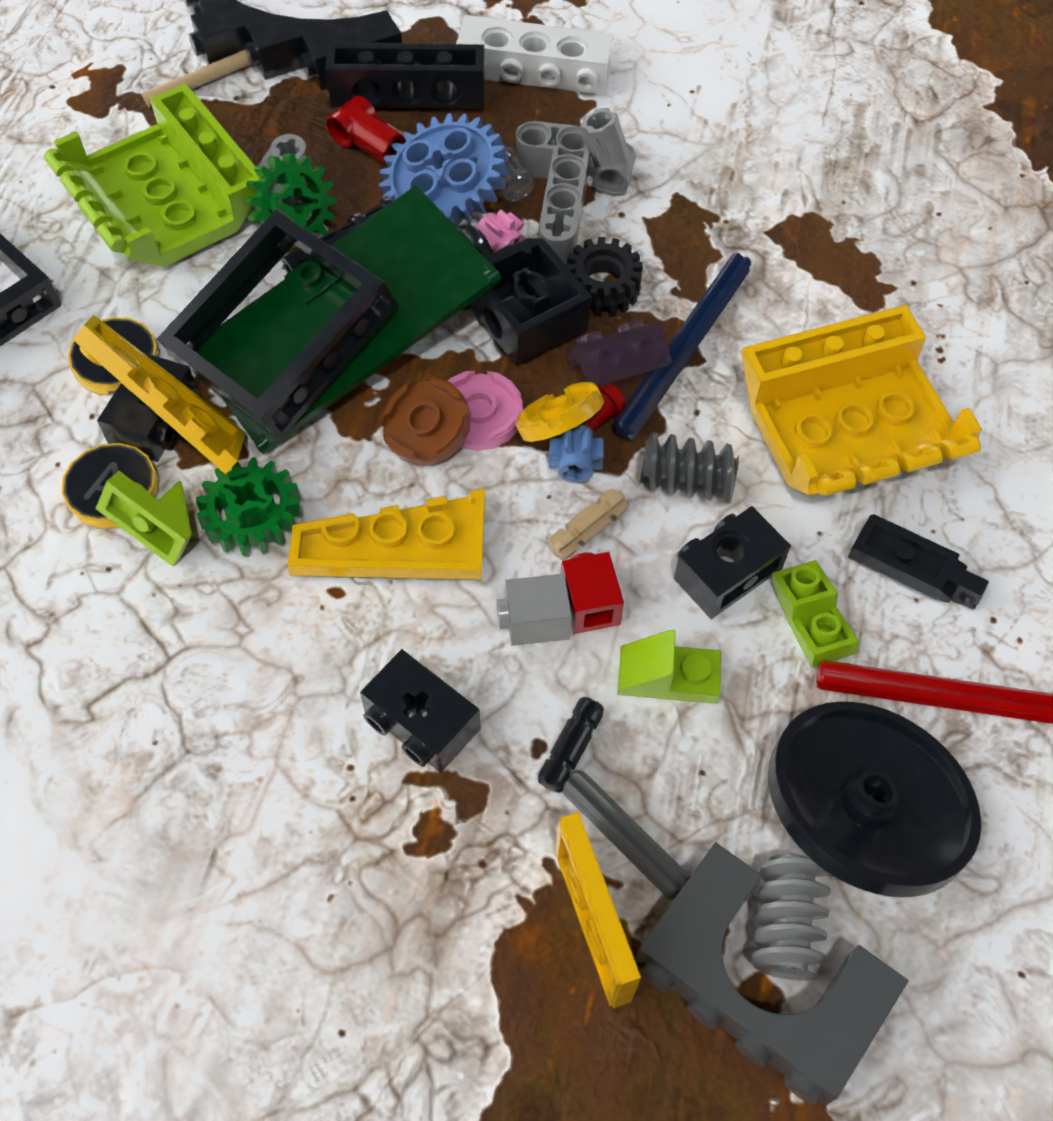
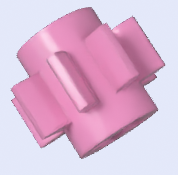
M502 209L497 214L494 212L486 214L476 226L488 240L492 253L509 244L513 245L526 239L519 232L523 228L524 222L511 212L507 214Z

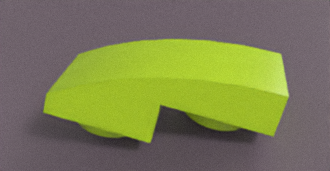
M816 560L772 573L771 580L781 607L812 668L819 666L823 660L835 661L857 654L859 640L836 606L838 592Z

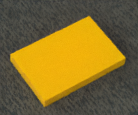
M576 812L561 817L560 822H558L555 856L609 1006H612L614 1009L632 1002L641 976L580 813Z

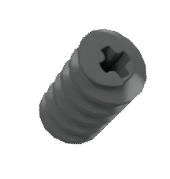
M652 431L646 443L640 484L646 476L649 478L651 491H657L661 482L665 479L667 480L669 493L675 494L683 482L686 484L688 497L692 498L701 485L704 486L706 500L710 501L719 488L723 490L725 503L730 504L735 488L739 455L737 458H734L733 448L729 443H726L719 455H716L714 444L711 440H707L701 451L697 452L695 439L692 437L686 440L682 449H678L676 435L670 434L665 444L660 446L657 432Z

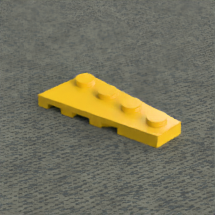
M94 314L73 338L80 346L81 353L91 362L107 369L129 391L141 399L224 474H227L238 461L246 432Z

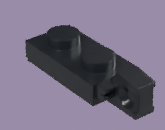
M870 514L848 555V558L936 600L939 599L946 603L953 601L973 610L979 604L989 584L988 580L967 571L968 566L958 560L959 553L875 514Z

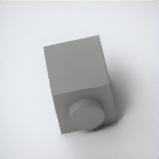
M564 573L505 580L506 599H497V610L500 629L509 628L511 646L570 639L571 611Z

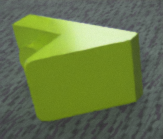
M120 471L107 480L96 510L171 566H174L179 561L192 535L182 482L178 481L158 500L148 493L142 485L132 481Z
M667 630L622 645L620 650L618 695L718 704L721 685V650L675 646L676 630Z

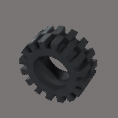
M598 237V244H594L591 238L585 240L584 248L579 244L573 248V254L569 253L566 266L592 296L591 309L595 310L594 317L602 318V311H608L609 317L616 316L617 308L622 313H625L629 310V304L634 306L640 294L643 264L639 262L640 255L637 251L631 253L632 246L628 243H625L622 248L619 247L620 240L616 238L612 239L611 244L605 243V237ZM595 273H609L618 279L602 282L594 280L589 276Z

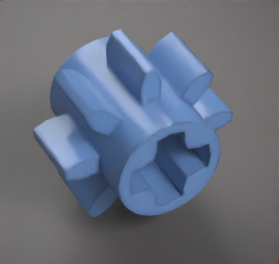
M578 425L560 434L559 438L551 437L549 439V468H559V475L562 479L569 482H583L593 476L594 469H603L604 439H593V431L589 427Z

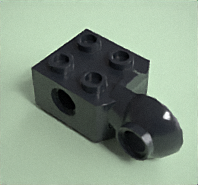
M460 218L453 224L479 253L496 268L502 277L501 282L470 303V308L516 366L588 330L592 296L543 238H526L492 253L485 235L477 228L475 229L467 220Z

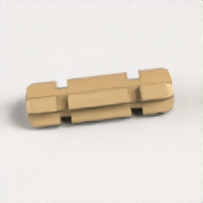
M613 488L607 490L597 499L599 504L591 503L565 525L566 531L561 528L554 533L548 540L553 554L563 560L568 559L580 549L579 543L584 546L611 524V517L615 520L628 509V503L623 493Z

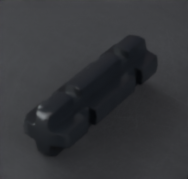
M582 697L578 700L572 711V717L567 720L550 751V759H546L538 773L540 785L555 793L562 792L564 783L571 777L570 770H574L592 737L593 730L597 728L603 717L604 707L602 704L589 697Z

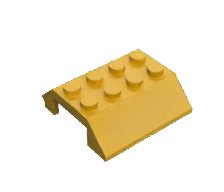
M907 305L742 348L741 355L752 416L789 487L807 495L819 493L828 496L856 488V482L866 485L900 474V470L911 472L942 463L943 458L953 460L981 451L979 435L982 428L970 408L962 409L954 422L918 363L917 359L927 337Z

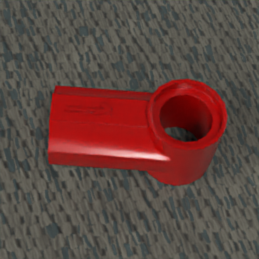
M359 95L354 96L326 119L327 130L336 143L344 148H349L355 144L384 164L386 163L384 161L385 156L396 155L392 144L398 143L403 145L406 142L403 133L380 119L370 102Z

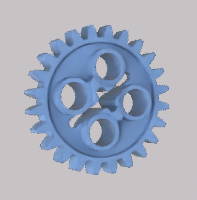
M448 113L444 123H439L434 116L431 119L430 127L425 128L421 123H418V133L412 135L404 132L403 136L406 142L403 145L398 143L392 144L396 155L385 156L384 161L388 168L381 169L379 172L384 180L379 183V187L384 194L383 198L388 196L394 201L417 185L452 224L462 217L469 223H472L471 213L476 210L479 213L485 214L486 210L483 203L485 201L496 202L498 199L494 190L505 188L502 177L509 175L506 162L509 161L508 155L499 133L495 134L491 124L484 126L480 117L475 118L470 123L467 114L463 113L459 120L455 122L452 114Z

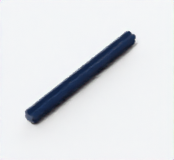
M735 253L728 259L614 421L615 427L613 432L617 436L622 437L626 441L635 439L750 272L751 260L748 257Z

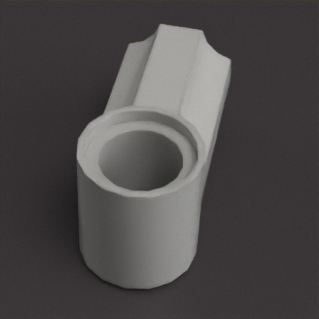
M609 108L595 109L593 113L584 117L581 123V129L596 169L593 178L594 185L604 194L620 195L629 186L636 153L633 147L625 141L617 114L612 113Z

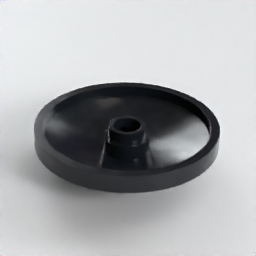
M830 702L817 705L802 712L789 723L772 751L768 767V785L775 811L793 841L810 859L825 871L849 885L870 893L890 897L926 895L943 888L954 880L969 863L977 850L981 835V813L976 793L966 773L952 754L936 738L899 714L878 706L858 702Z

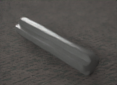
M578 770L572 774L563 785V794L668 899L673 900L676 898L690 878V875L584 771Z

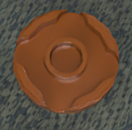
M437 377L425 378L427 381L418 383L412 381L403 385L390 397L382 412L381 423L384 425L383 437L385 443L402 461L415 466L434 465L450 458L463 445L470 431L471 412L465 397L451 382Z

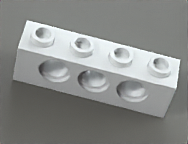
M465 15L456 44H484L485 80L605 95L612 64L614 34Z

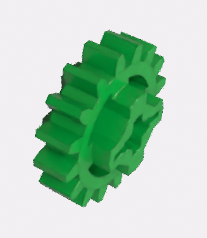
M283 154L282 161L278 156L268 157L269 168L265 166H256L254 168L259 176V180L247 181L246 183L250 189L254 190V197L244 199L245 204L254 205L255 211L248 216L249 221H261L263 224L271 215L269 209L272 212L277 210L312 234L313 232L319 235L327 233L322 223L324 220H334L335 216L327 211L328 205L336 204L337 199L327 195V190L331 189L334 184L333 181H322L320 179L325 170L322 166H314L310 169L311 158L300 157L297 160L295 154ZM276 179L275 186L269 191L272 182ZM305 180L310 185L312 191L305 185ZM292 196L303 199L302 203H295V205L290 206L286 203L278 202L279 199H287V197ZM312 212L310 218H309L308 221L306 222V218H307V217L310 215V213Z
M251 457L248 467H241L237 461L232 470L227 474H224L219 468L215 469L217 477L215 483L203 481L202 487L205 495L196 497V503L200 511L197 513L201 528L205 529L208 540L211 543L220 541L222 549L226 553L232 550L235 545L239 546L242 556L248 555L251 546H258L262 554L267 553V542L273 540L280 545L285 543L282 531H292V525L296 524L294 517L302 515L299 501L301 498L297 483H292L287 469L278 473L274 461L270 460L261 468L256 457ZM273 491L280 497L279 504L275 503L271 495ZM220 508L225 510V521L219 517Z

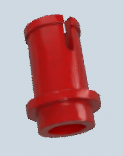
M609 384L606 387H598L604 403L598 412L580 425L587 426L592 431H595L609 418L618 417L622 412V408L626 406V400L620 390L614 385Z

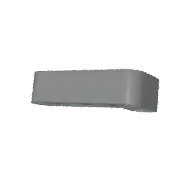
M538 121L526 122L519 126L516 131V168L525 176L548 179L539 223V238H543L566 265L569 253L573 254V248L578 243L591 155L581 127Z

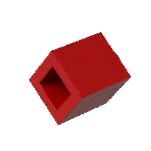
M584 552L568 560H563L561 562V574H565L573 634L621 625L624 600L610 552L599 554Z

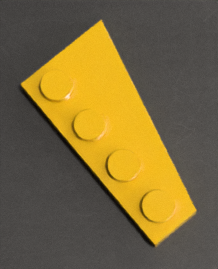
M485 488L469 491V497L448 501L446 496L426 499L427 505L400 510L399 505L380 508V512L374 515L357 518L352 513L292 525L287 565L290 576L482 580Z

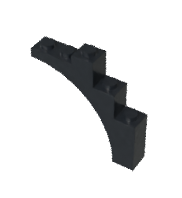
M184 0L186 7L191 6L193 14L190 17L194 32L189 33V39L196 56L202 55L207 65L245 50L250 65L252 67L257 65L265 80L304 69L306 76H313L320 90L328 88L325 71L328 43H402V33L387 10L359 17L304 19L272 14L247 6L237 0Z

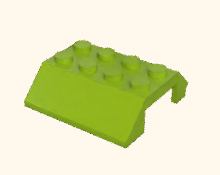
M186 83L150 98L157 121L156 125L89 155H86L81 138L75 131L53 141L56 149H49L44 154L45 161L56 176L60 177L61 183L72 198L79 202L80 209L91 224L98 228L99 235L111 251L123 253L130 260L161 267L168 266L238 232L254 206L244 203L245 198L254 197V190L250 189L246 183L247 181L259 180V176L254 170L256 166Z

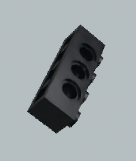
M328 43L325 71L331 107H341L354 96L359 95L368 100L373 107L484 109V44Z

